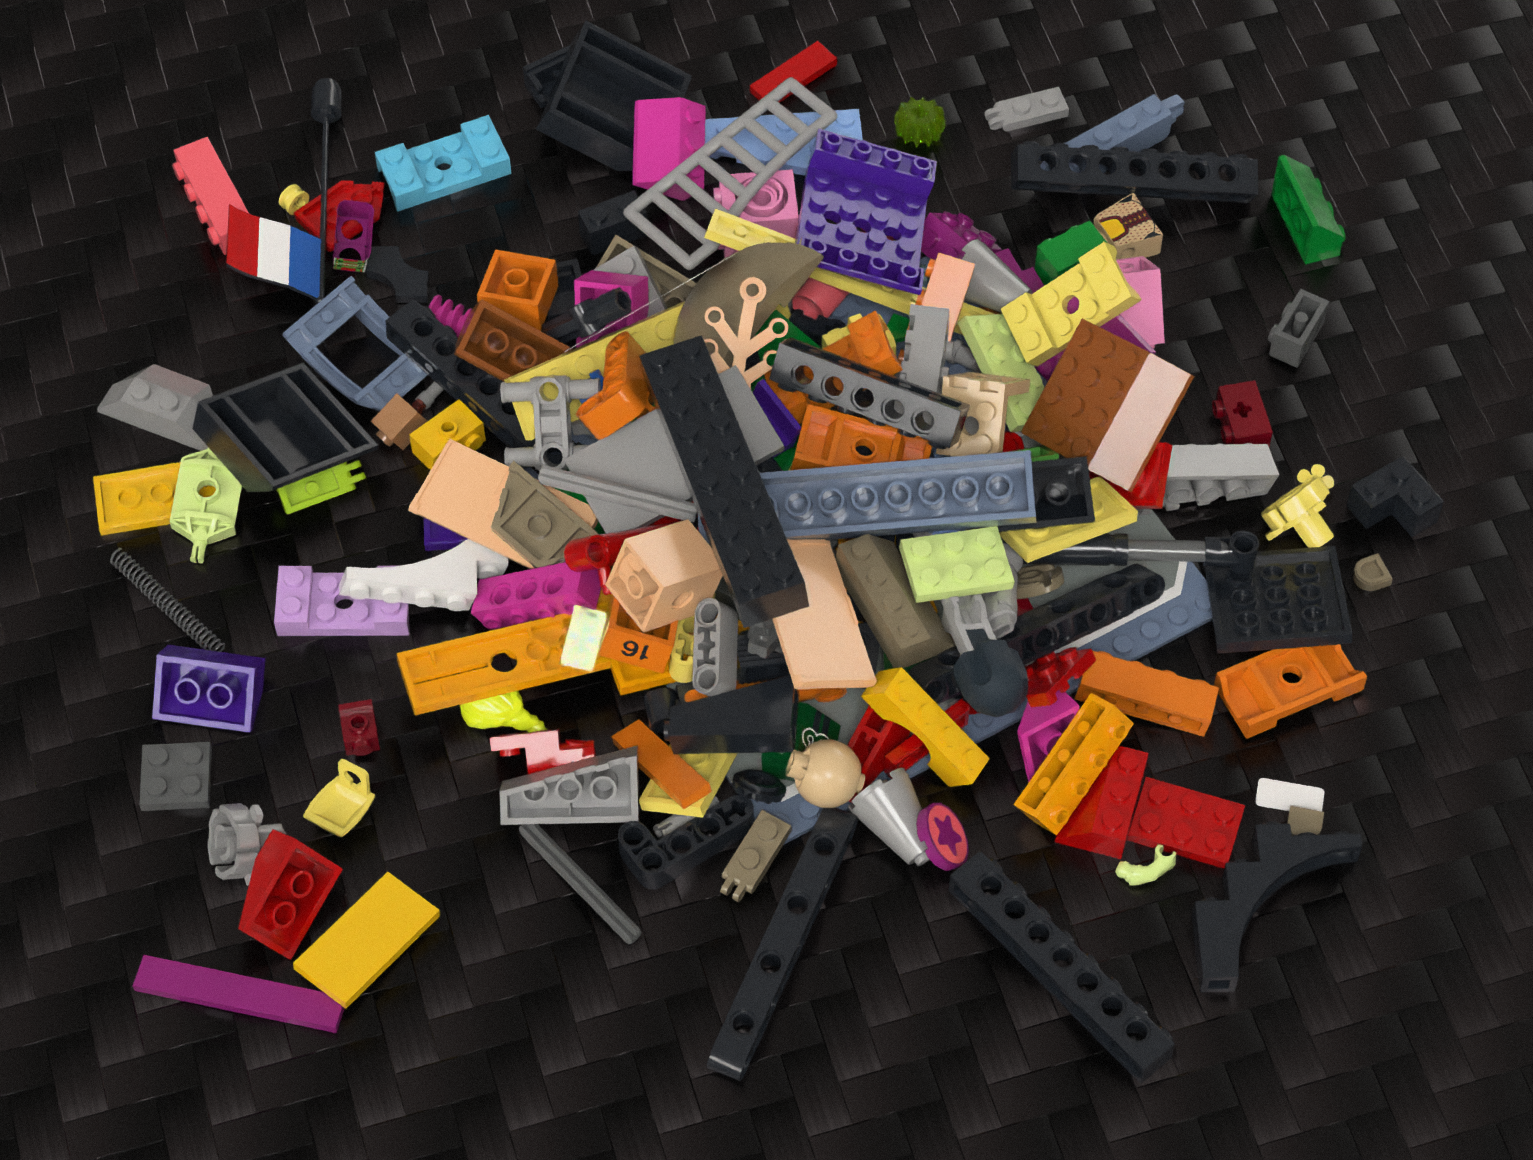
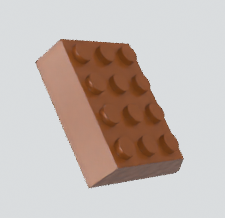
M1082 318L1021 433L1066 458L1087 456L1088 470L1132 492L1194 376Z

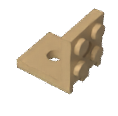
M964 372L943 376L942 395L969 404L970 407L966 419L969 416L976 418L979 423V429L976 434H970L965 429L964 423L959 442L950 448H936V454L966 456L1002 453L1008 396L1028 393L1030 379L977 372Z

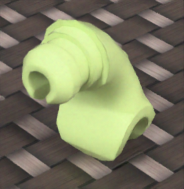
M1158 844L1155 848L1154 862L1150 865H1131L1127 861H1120L1115 873L1119 878L1125 879L1129 886L1152 882L1173 869L1177 853L1173 851L1172 855L1163 856L1164 846Z

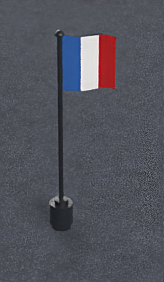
M330 78L319 79L312 88L311 116L314 120L323 124L320 239L290 225L251 215L231 204L228 206L226 266L247 277L289 288L314 299L316 304L325 298L329 124L340 119L342 106V90L339 84Z

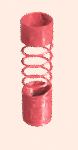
M886 236L887 239H889V240H892V241L895 240V239H894L893 237H891V236ZM809 278L792 298V306L794 310H803L804 315L813 319H817L819 315L828 318L848 296L849 292Z

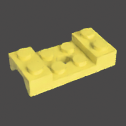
M1106 242L1101 243L1078 258L1080 263L1033 294L1026 292L1001 308L1026 363L1039 366L1066 349L1082 318L1100 327L1141 301L1139 294L1126 281L1116 261L1117 250L1115 246ZM1077 297L1079 308L1075 313L1070 314L1067 310L1068 302L1072 298Z

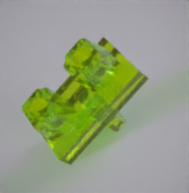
M574 604L559 664L593 672L607 612Z

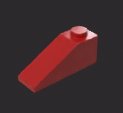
M870 705L847 744L857 755L861 764V773L865 774L862 790L868 787L884 770L885 755L907 740L911 732L895 722L882 719Z

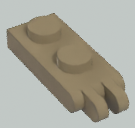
M761 810L724 869L722 878L725 879V882L720 892L727 896L734 885L738 886L732 896V899L737 902L741 901L746 891L752 894L792 831L791 825Z

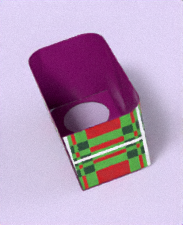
M343 200L338 204L335 242L337 240L339 243H334L333 269L365 272L371 254L374 208L371 204L351 200ZM356 220L362 225L363 233L358 239L350 240L344 237L341 227L345 221ZM353 248L359 252L361 260L339 258V254L343 249Z

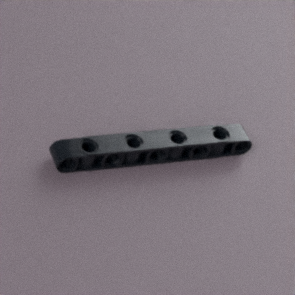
M1132 564L1017 616L1014 630L997 640H1005L1009 648L1018 651L1025 665L1155 602L1162 596L1165 590V580L1161 575L1141 564ZM956 645L914 666L908 671L913 680L937 704L962 694L954 677V665L960 657Z
M836 807L822 809L708 1058L707 1069L738 1081L743 1079L858 824V817ZM819 850H828L831 852V854L827 856H822L817 854L816 852H818ZM795 907L803 908L805 912L801 914L792 913L790 910ZM775 966L779 970L775 973H767L763 971V968ZM742 1025L752 1029L744 1034L735 1031L738 1026Z

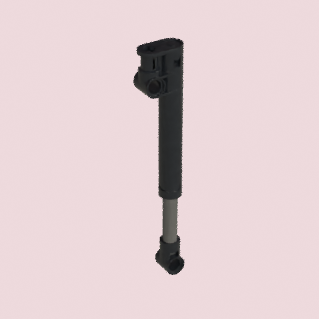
M1244 530L1233 533L1231 537H1204L1203 541L1128 539V534L1115 533L1110 535V533H1105L1029 563L1023 559V564L1110 566V564H1114V566H1127L1128 561L1203 562L1204 566H1227L1231 571L1243 574L1248 573L1255 566L1259 541L1253 533ZM912 533L896 534V547L899 552L900 541L902 539L914 538Z

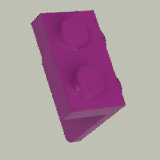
M946 211L943 213L930 212L925 219L921 252L929 258L936 260L939 252L962 259L966 254L962 249L975 239L986 244L994 253L1001 251V248L995 244V237L986 231H979L973 226L974 221L963 213L956 215Z

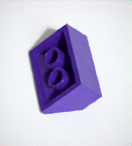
M167 645L157 654L152 719L251 732L263 692L265 658Z

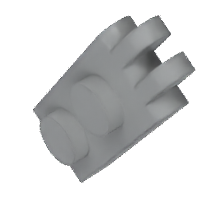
M1055 87L996 102L993 106L994 108L986 110L984 115L991 130L1003 128L1004 131L1008 132L1068 117L1069 108L1060 88Z

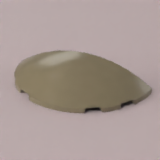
M767 242L746 247L730 255V258H724L723 262L717 263L697 282L688 295L678 316L674 344L701 335L703 339L711 338L718 344V353L731 368L734 355L714 326H710L705 321L704 313L706 309L711 306L719 307L724 313V320L737 337L744 301L739 293L740 284L748 277L759 278L766 286V295L756 305L750 338L752 339L779 304L784 308L787 306L823 260L824 256L795 243ZM749 284L746 288V293L749 296H754L758 292L756 284ZM712 310L708 315L709 321L717 322L720 319L719 311ZM710 342L705 343L709 354L713 353L715 349L714 344Z

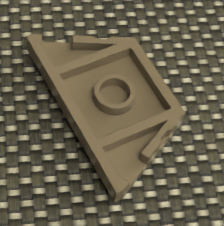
M515 461L510 464L509 475L505 488L502 489L499 499L500 504L498 511L495 512L491 529L534 568L566 562L564 550L569 541L599 535Z

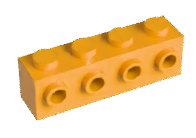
M1090 693L1020 794L1014 806L1034 823L1057 836L1102 769L1107 765L1122 740L1125 739L1134 723L1115 705Z

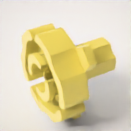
M1319 475L1296 486L1261 513V516L1271 529V531L1265 534L1269 541L1292 527L1295 528L1308 548L1321 547L1334 537V534L1318 513L1326 507L1323 501L1329 494V489Z

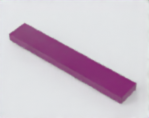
M143 955L133 983L134 991L333 1033H337L345 1009L321 991Z

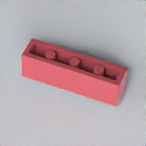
M208 137L174 149L176 162L172 166L179 181L184 179L186 183L184 190L189 201L197 203L198 206L195 207L200 222L202 224L207 222L209 226L207 233L214 246L218 244L223 254L226 255L229 204L246 213L249 212Z

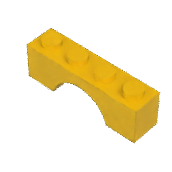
M902 667L878 671L875 675L877 679L875 686L866 688L861 697L882 719L895 722L907 728L925 744L930 753V761L927 765L949 787L973 784L990 758Z

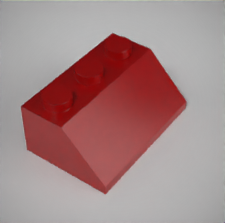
M1118 746L1107 765L1089 788L1087 794L1069 817L1067 823L1057 834L1055 842L1122 859L1149 753Z

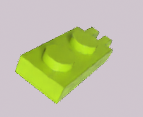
M360 460L349 464L344 462L278 488L277 491L285 513L288 515L356 489L355 482L365 479L366 476L364 472L352 476L350 470L361 467Z

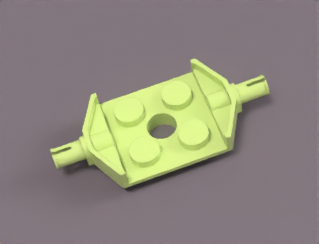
M209 447L181 458L169 521L173 530L192 541L193 548L190 561L197 563V559L198 563L204 562L205 550L208 544L236 535L235 523L242 485ZM210 485L216 488L215 493L210 497H202L198 494L199 490L204 486Z

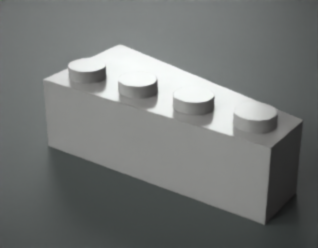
M1218 443L1215 445H1172L1163 506H1165L1166 511L1177 510L1180 507V503L1196 501L1197 505L1200 506L1210 504V502L1215 501L1221 496H1225L1226 500L1230 501L1267 494L1279 476L1268 444L1245 443L1225 445ZM1138 509L1140 516L1151 514L1152 509Z
M638 745L502 781L500 788L501 825L639 821Z

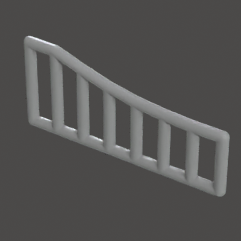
M789 77L624 209L623 214L684 268L692 270L715 252L720 244L704 238L707 231L663 195V193L674 184H677L712 214L715 209L739 217L764 184L791 157L816 137L818 128L824 130L837 119V113L801 83ZM791 91L820 114L821 117L807 126L778 101ZM769 110L799 135L789 144L785 145L759 124L756 119ZM746 128L777 153V155L764 165L732 138ZM724 147L757 175L745 187L709 156L719 148ZM700 165L738 198L731 208L727 210L686 175ZM654 202L703 245L691 255L687 254L640 212Z

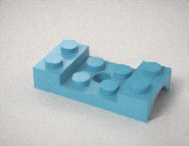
M489 115L460 124L461 132L407 150L404 143L375 152L378 171L383 172L397 212L512 174L510 158ZM443 163L451 165L447 170L436 168Z

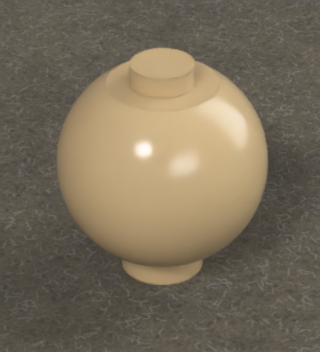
M830 739L813 742L803 752L793 750L786 768V776L794 778L799 794L810 804L821 808H835L847 803L853 798L855 793L859 794L865 781V774L861 773V764L855 752L846 744Z

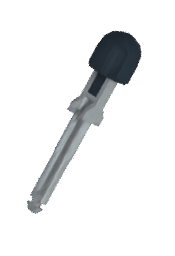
M921 532L912 534L914 538L933 535V532ZM982 595L953 596L948 599H941L940 601L944 607L941 623L945 632L952 635L960 653V657L954 665V677L962 695L978 713L1000 717L1014 712L1025 700L1028 692L1027 671L1018 651L1009 648L1005 640L996 639L987 618L986 605Z

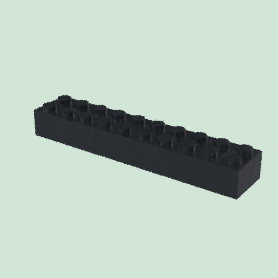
M702 335L639 355L646 385L743 627L746 628L809 607L805 581Z

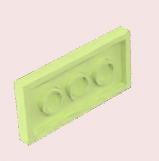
M1003 314L964 316L958 322V325L981 373L1030 379L1028 393L1008 396L1006 424L1010 432L1022 431L1045 388L1040 375L1037 373L1034 365L1026 363Z

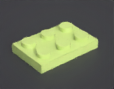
M997 526L902 539L900 541L899 549L915 603L948 599L953 596L961 597L1013 589L1015 581Z

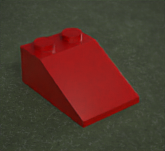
M272 829L255 858L238 929L291 960L343 869L297 839Z

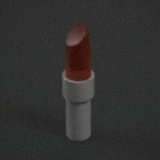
M434 381L415 398L416 401L411 406L421 414L434 403V399L444 389Z

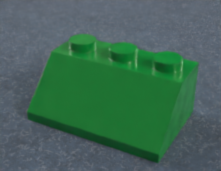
M1286 155L1279 156L1271 195L1304 264L1340 256L1342 243L1345 242V232L1342 225L1337 224L1334 218L1333 207L1330 201H1326L1322 194L1320 180L1314 178L1310 167Z

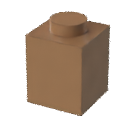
M396 393L371 422L380 429L376 435L390 447L395 443L404 450L411 443L409 434L425 424L427 420Z

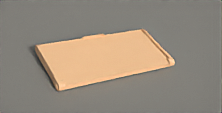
M449 439L419 492L416 493L409 505V511L529 569H534L529 562L491 529L495 512L498 511L500 504L499 499L502 489L505 488L509 475V467ZM543 485L591 528L594 529L598 520L588 504L553 487Z
M787 539L805 581L809 607L773 618L794 688L799 690L816 688H868L875 686L877 679L874 675L858 627V620L850 596L847 595L830 541L825 539Z

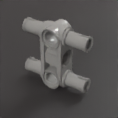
M549 375L530 378V382H502L500 387L502 403L531 401V404H533L536 443L534 447H506L504 453L505 465L509 467L515 461L521 467L534 466L539 471L544 465L568 470L564 459L589 446V444L575 445L572 442L570 403L572 399H588L601 391L600 378L571 380L567 375ZM546 382H552L558 387L559 393L556 399H549L545 396L543 386ZM554 447L561 451L563 458L560 464H553L548 460L547 451L549 448Z

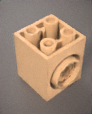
M687 519L626 538L605 585L644 633L671 624V622L694 616L699 602L713 597L723 575L711 546Z

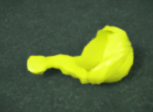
M519 690L460 705L463 720L469 727L488 729L506 726L527 732L548 730L545 728L544 722L538 720L537 715H531L529 711L523 708V699Z

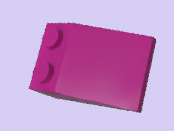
M591 270L574 280L575 305L591 297L595 299L606 292L620 287L624 292L628 293L632 301L631 310L634 312L607 323L606 327L608 328L606 329L602 328L582 339L577 337V348L647 318L649 309L648 276Z

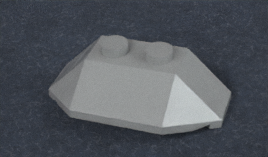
M153 364L113 384L97 408L99 413L200 451L208 449V446L192 428L198 401L213 396L210 385Z

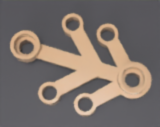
M748 277L740 284L739 293L744 301L737 337L724 320V313L719 307L711 306L704 313L705 321L710 326H714L734 355L732 367L737 366L750 389L753 381L769 370H772L773 366L768 365L766 359L770 354H777V351L773 349L766 351L763 354L762 361L745 371L747 358L776 337L781 338L788 332L787 322L777 317L769 322L766 329L750 339L756 305L766 295V286L757 277ZM749 284H756L758 286L756 295L749 296L746 293V288ZM712 310H717L720 313V319L717 322H711L708 319V315ZM775 322H782L784 324L783 332L779 334L774 333L772 330L773 324ZM711 338L704 339L705 343L710 342L714 344L715 349L710 356L717 373L720 374L729 369L730 367L718 353V344Z

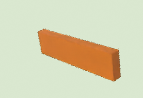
M639 719L611 736L614 745L619 750L638 745V767L683 809L712 792L709 782L678 754H673L672 749Z

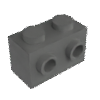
M1300 289L1293 302H1288L1285 306L1279 325L1275 324L1268 336V341L1271 342L1269 355L1298 368L1325 322L1329 301Z

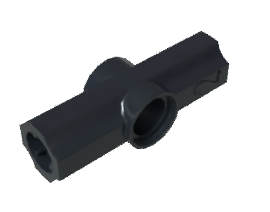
M618 287L595 299L591 297L567 309L566 313L543 323L542 332L563 344L571 342L577 337L582 339L606 327L607 323L632 312V301L628 293Z

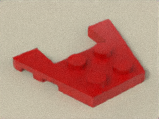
M1071 647L1060 653L1052 651L1025 666L1028 677L1026 698L1030 706L1040 707L1054 704L1058 700L1055 693L1060 690V693L1066 692L1070 688L1068 680L1072 676L1074 679L1080 678L1095 663L1096 658L1092 649L1077 650L1076 647ZM971 706L969 707V715L979 714Z

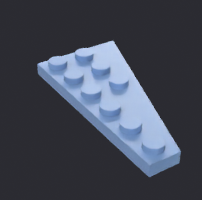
M859 109L835 110L837 119L824 130L863 140ZM817 112L792 113L807 126L821 117ZM761 115L756 119L759 124L785 145L789 144L799 135L775 115ZM738 117L705 119V144ZM746 128L732 138L764 165L777 155V153ZM815 137L779 170L793 169L794 174L805 176ZM724 147L719 148L709 156L714 159L720 156L734 158L737 163L743 164Z

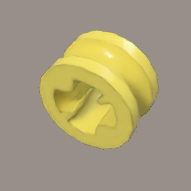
M292 184L281 193L278 202L290 215H294L293 212L309 202V194L302 191L297 184Z

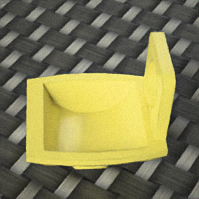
M341 759L338 762L339 776L330 781L315 796L303 815L308 821L339 837L347 834L362 819L375 798V794L370 791L368 772L345 759ZM347 771L356 774L361 782L358 784L354 783L353 778Z

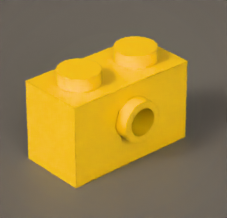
M460 399L409 434L412 453L430 470L449 439L475 451L486 441L484 423Z

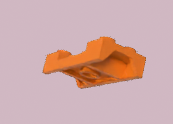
M876 310L847 325L850 332L849 335L823 348V350L889 375H894L903 370L886 336L887 325ZM804 365L803 371L805 376L813 380L812 369ZM772 370L764 374L767 384L799 424L803 423L807 404L826 409L835 406V404L829 402L818 403L808 398V394L798 390L790 392L779 388L777 382L769 380ZM834 377V386L836 389L843 391L842 381Z
M807 404L791 470L929 459L933 446L928 444V440L919 436L912 438L901 435L897 432L898 428L890 425L878 426L864 418ZM866 446L872 451V454L868 456L861 455L855 448Z
M1339 644L1270 650L1217 672L1214 686L1219 687L1218 694L1247 739L1276 727L1277 720L1329 698L1336 702L1364 690L1367 675L1364 671L1354 670ZM1293 673L1300 678V681L1289 683L1283 679L1282 675Z

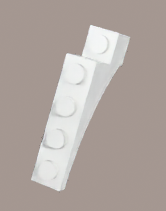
M467 539L449 551L413 564L383 568L346 567L339 583V595L350 596L353 599L359 600L367 598L383 600L386 603L400 602L416 604L419 607L433 606L448 608L452 611H469L477 595V578L485 579L503 575L508 566V558Z

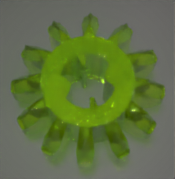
M924 96L917 101L910 97L908 103L901 102L899 111H896L894 117L897 136L903 137L905 144L914 142L916 148L920 143H925L929 147L932 140L939 141L946 124L943 107L937 106L935 99L927 102Z

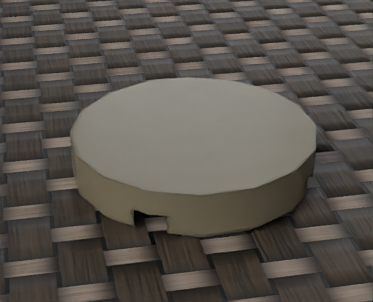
M1038 564L1022 567L1017 572V599L1040 596L1059 588L1064 584L1062 568L1059 566L1055 568L1054 565Z

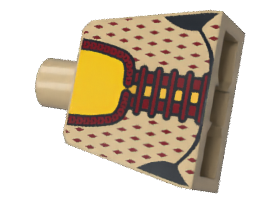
M1134 193L1095 216L1094 226L1108 244L1115 246L1117 250L1116 259L1139 256L1146 258L1160 254L1163 234Z

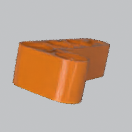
M627 331L615 336L606 347L603 389L587 399L576 412L579 420L598 440L608 437L635 419L644 410L646 405L647 385L639 355L646 352Z

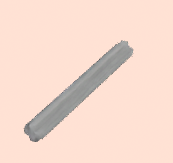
M546 465L542 466L539 471L538 480L542 485L680 520L689 519L690 522H694L698 514L692 502Z

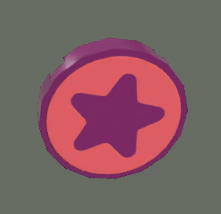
M932 803L921 809L916 822L917 835L920 842L925 841L928 847L927 850H924L927 857L935 866L945 871L961 867L967 861L969 849L964 828L956 814L942 803Z

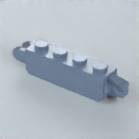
M1153 94L1065 144H1068L1071 148L1095 145L1103 150H1110L1114 147H1126L1129 151L1140 152L1161 142L1168 136L1171 124L1176 121V117L1183 113L1185 102L1178 94L1162 101ZM1045 161L1040 164L1043 170H1051L1049 164ZM1069 163L1072 171L1081 172L1077 164ZM1099 165V169L1103 173L1109 170L1107 166Z

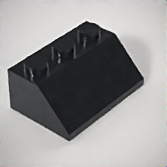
M1087 456L1032 462L1037 523L997 527L999 532L1094 523L1095 516Z

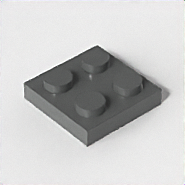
M211 743L142 745L139 803L141 811L210 808Z

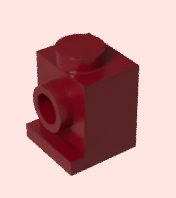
M372 699L339 704L338 708L346 755L364 756L373 751H379L380 746Z

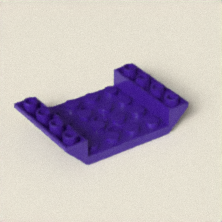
M818 128L805 174L795 244L811 248L824 256L816 268L910 294L920 295L922 292L924 268H920L919 264L926 205L935 181L937 161ZM826 219L832 220L836 224H830L826 221ZM856 227L862 228L866 233L858 231ZM886 236H891L896 241L889 240Z

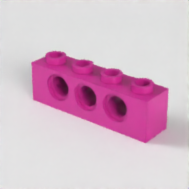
M564 562L480 579L471 614L486 628L496 630L550 616L554 618L555 615L559 614L577 615L581 612L596 610L601 590L598 571L595 569L585 572H574Z

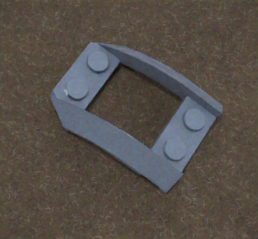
M350 276L283 332L282 335L302 358L341 394L355 404L381 411L396 393L401 397L405 396L427 374L387 339L385 320L389 316L369 295L366 296L354 283L355 279ZM354 315L377 338L400 355L396 361L363 389L340 372L317 349L322 342Z

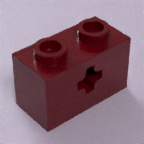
M1256 381L1218 386L1216 400L1212 401V410L1215 419H1220L1222 425L1220 433L1223 444H1268V447H1270L1273 431Z

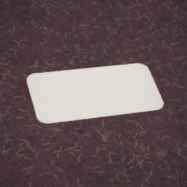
M1267 778L1259 779L1256 795V804L1258 806L1289 811L1290 806L1322 812L1324 790L1322 788Z

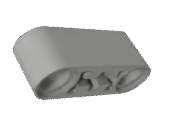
M706 598L699 602L694 613L692 682L696 691L708 697L736 690L738 615L732 607L713 598Z

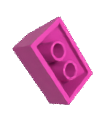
M681 97L645 99L635 102L633 185L647 190L650 189L705 144V105ZM698 165L686 176L700 188L704 189V168ZM674 184L663 193V195L681 201L691 197L677 184Z

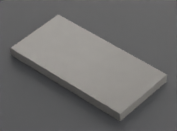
M735 365L718 374L755 464L758 465L785 450L782 441L737 366ZM656 409L618 429L608 437L598 440L564 459L565 465L570 472L688 502L693 501ZM583 495L605 533L646 527L664 517V515Z

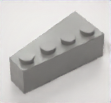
M911 304L909 312L910 324L909 330L906 331L904 361L901 362L903 370L900 371V379L940 393L941 386L943 385V376L949 375V368L945 367L946 360L952 361L954 342L948 341L949 309ZM895 400L894 409L898 413L903 414L904 407L902 403ZM923 411L925 422L929 425H934L932 414Z

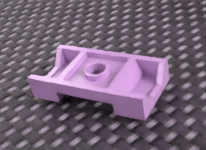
M279 566L274 624L277 636H409V603H386L383 600L367 598L359 600L353 599L350 596L339 595V583L344 573H313L312 566ZM377 566V568L395 567V566ZM343 599L353 601L352 606L347 609H339L336 607V604Z

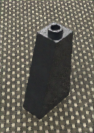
M786 676L672 706L670 709V719L664 721L665 741H670L673 754L792 752L795 750L799 690L794 688L791 676Z

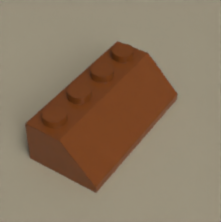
M481 299L470 311L458 336L454 355L504 381V379L566 353L565 351L570 347Z

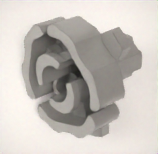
M241 803L222 804L219 809H214L209 820L208 853L211 865L232 864L235 861L234 865L216 866V876L223 880L244 878L246 885L249 886L255 858L272 829L286 834L282 824L260 825L263 819V812L259 805H252L248 809Z

